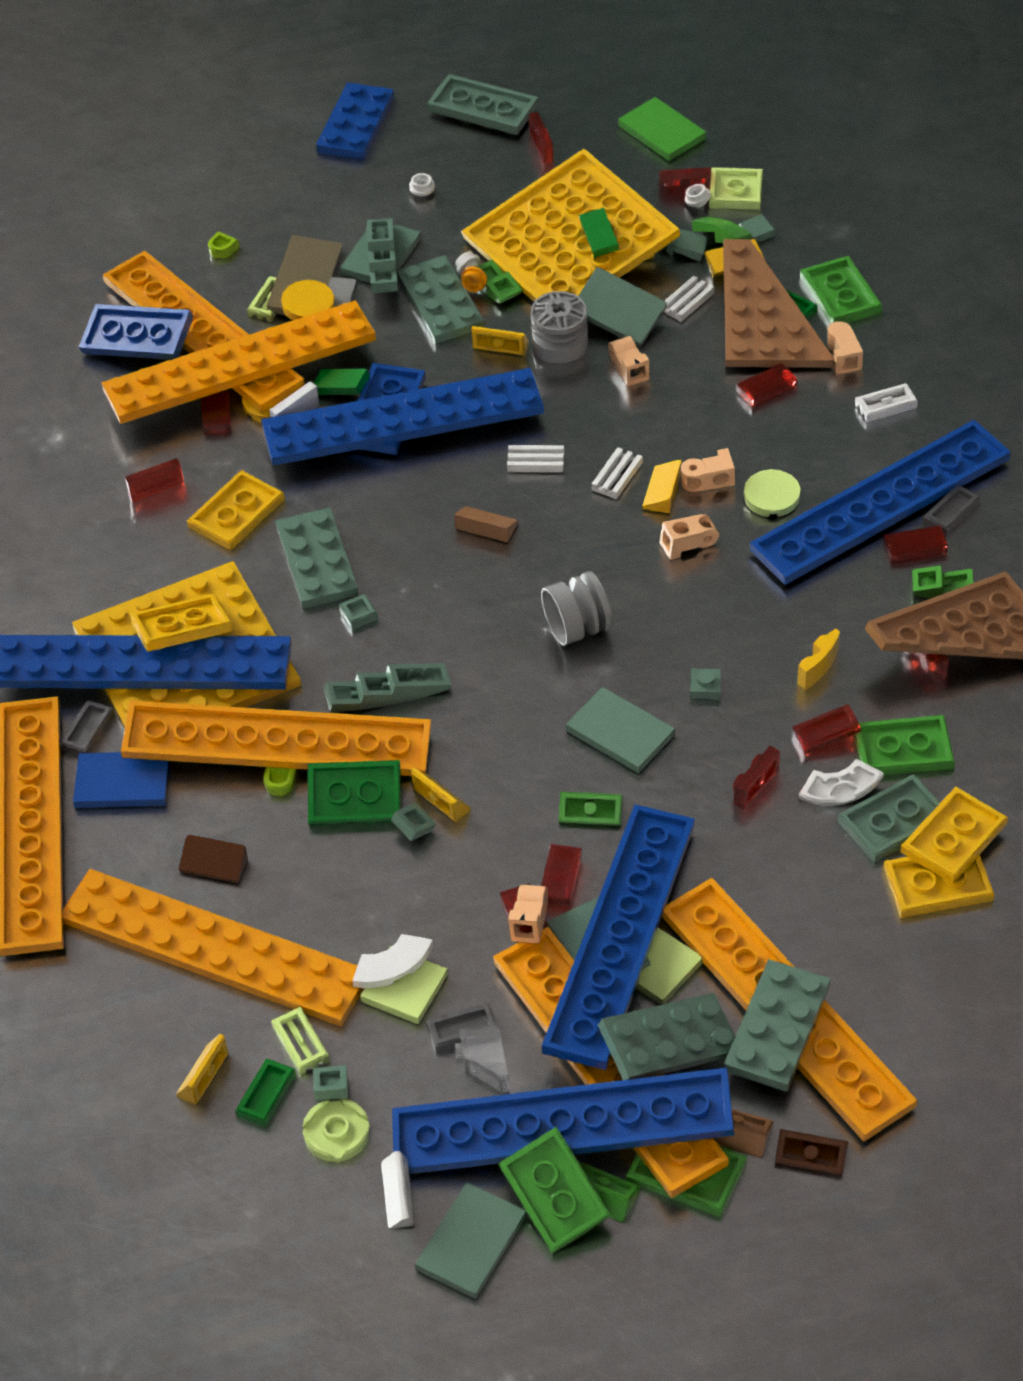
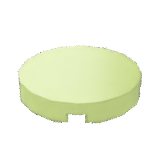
M763 470L753 474L745 482L744 500L746 506L756 514L770 517V514H777V517L792 512L798 506L801 489L798 481L791 474L782 470Z
M346 1098L338 1099L339 1101L324 1100L310 1109L304 1118L303 1137L306 1147L315 1157L324 1161L341 1162L353 1158L363 1150L369 1141L370 1125L366 1112L358 1103Z

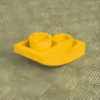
M837 629L818 637L813 643V655L804 658L798 664L797 684L805 691L819 681L835 661L839 651L840 631Z

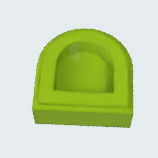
M219 231L208 241L210 255L219 259L231 256L240 247L238 239Z
M265 767L263 780L266 791L274 796H284L290 793L295 786L297 769Z

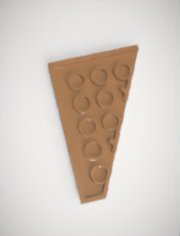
M723 239L725 366L832 368L833 356L750 239Z
M1005 571L870 620L865 630L882 651L1023 659V591Z

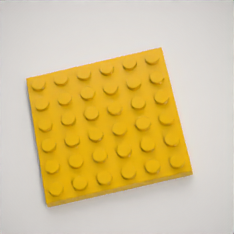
M582 149L461 231L463 238L488 261L493 260L503 273L508 271L521 287L522 292L533 302L544 294L565 291L578 296L597 267L620 278L681 236L680 230L676 225L585 149ZM604 207L618 242L619 250L594 258L581 226L579 215Z
M234 561L72 622L76 635H137L130 621L131 613L214 594L231 620L233 629L232 632L216 636H276ZM289 660L286 690H104L125 729L130 700L246 708L302 685L297 671Z

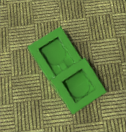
M703 217L692 221L693 231L715 232V243H723V239H751L749 231L728 220L716 217Z
M493 260L477 266L486 273L488 279L482 291L497 303L501 304L522 293L521 287L508 271L503 273Z
M941 565L912 570L913 593L915 596L931 599L975 582L972 568L943 573Z

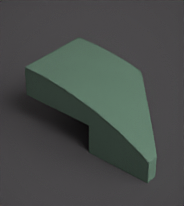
M679 229L681 236L667 245L666 252L669 256L677 252L700 262L708 237Z

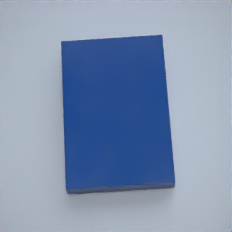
M121 752L79 753L73 796L74 808L166 806L170 761L122 758Z

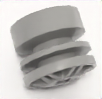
M558 291L544 294L534 301L531 306L532 349L536 356L543 361L553 364H566L576 361L583 356L588 348L587 306L583 299L569 292Z
M587 571L582 573L580 577H571L569 587L560 581L542 589L541 600L547 622L561 645L566 646L584 638V629L589 635H596L599 630L604 632L611 629L613 624L611 607L602 584L593 572Z

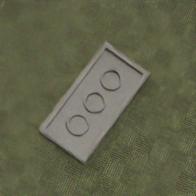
M292 235L268 300L267 310H272L275 314L285 315L281 304L282 293L289 285L297 281L316 280L328 286L331 277H334L342 253V243Z

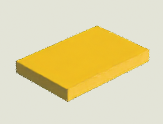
M241 470L187 520L188 528L231 551L285 500L284 492Z
M214 594L130 614L131 624L147 652L233 631L231 620Z
M955 786L901 845L900 852L954 884L1007 825L1008 817Z
M980 855L954 884L909 857L884 861L883 868L900 918L994 901L995 894Z

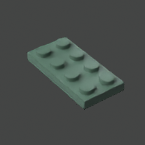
M448 74L428 101L427 109L429 112L518 135L539 104L538 97Z
M445 255L397 270V279L435 344L472 333V326L485 328L484 319Z
M330 507L275 520L302 609L359 595L358 587Z
M768 959L724 1062V1068H727L728 1073L787 1092L829 991L831 978Z
M715 993L602 1018L598 1024L623 1080L653 1077L726 1059L735 1038Z

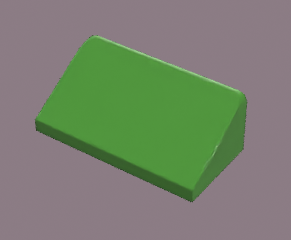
M560 792L559 823L621 826L623 795Z
M579 1162L612 1217L610 1218L623 1222L629 1214L641 1187Z

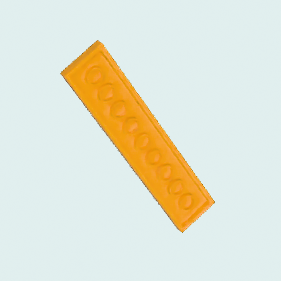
M146 251L139 253L103 274L104 283L132 306L190 310L194 317L182 346L189 353L249 335ZM290 368L233 387L232 389L263 413L303 387L305 383L304 378Z
M354 300L120 377H115L102 382V387L119 423L123 424L376 341V334L357 301Z
M58 696L0 703V957L64 949V922L62 918L60 702Z
M130 700L121 755L122 758L306 770H308V763L400 760L401 776H411V769L414 767L424 773L427 771L431 719Z
M93 869L88 870L62 910L64 925L293 1010L301 1007L304 1014L339 1027L343 1026L364 988L353 987V978L358 965Z
M712 877L665 906L662 918L690 949L698 953L704 965L745 1010L749 1006L768 959L793 966ZM824 1000L797 1068L861 1140L865 1142L917 1107V1099L827 1001Z
M549 927L542 930L540 943L518 942L493 956L495 966L546 1033L574 963V959ZM612 1055L606 1070L568 1061L585 1085L623 1080ZM713 1138L633 1148L671 1199L729 1166V1158Z

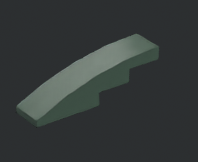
M392 218L366 220L371 292L398 291Z
M445 663L388 664L386 672L357 673L355 681L326 682L324 693L330 712L353 711L390 706L421 699L449 690L452 684Z

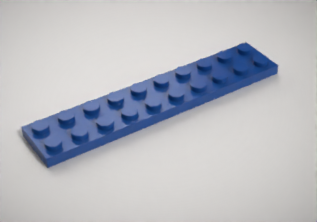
M531 368L265 418L261 419L271 463L274 466L543 414L544 405Z
M972 420L750 542V551L786 585L944 497L957 485L963 486L1010 460L1011 451L977 421Z
M0 635V688L286 690L291 637L212 636L147 652L138 635Z
M634 804L542 1043V1054L603 1070L607 1069L611 1053L598 1024L602 1018L624 1014L628 1011L693 832L694 818Z
M727 1068L392 1108L393 1152L400 1151L407 1158L409 1174L498 1164L555 1127L558 1128L574 1155L735 1136Z

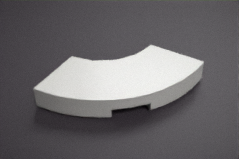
M855 759L848 768L835 773H823L813 770L799 793V799L820 806L848 804L871 792L880 783L884 773L858 759Z
M401 934L397 942L386 951L377 954H361L353 978V987L378 988L394 984L393 981L408 973L413 974L422 966L431 953L433 939Z

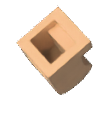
M841 321L830 324L827 332V348L833 352V369L835 374L861 370L863 350L851 326Z
M631 336L608 343L610 358L627 387L650 380L649 359L645 353H640ZM636 369L640 374L630 376V370Z
M728 448L717 450V456L684 461L681 465L682 487L689 492H700L734 486L735 468Z
M699 514L663 522L660 544L669 559L672 560L680 558L683 551L697 547L707 548L715 544L719 539V532L710 517L706 514Z
M522 884L519 886L517 901L514 904L513 910H510L508 917L511 941L540 943L548 906V889L546 886ZM522 925H532L533 932L523 933L519 928Z

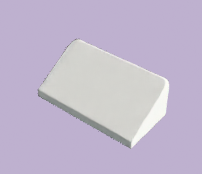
M395 1151L382 1161L387 1221L390 1229L413 1226L414 1224L408 1161L403 1153Z

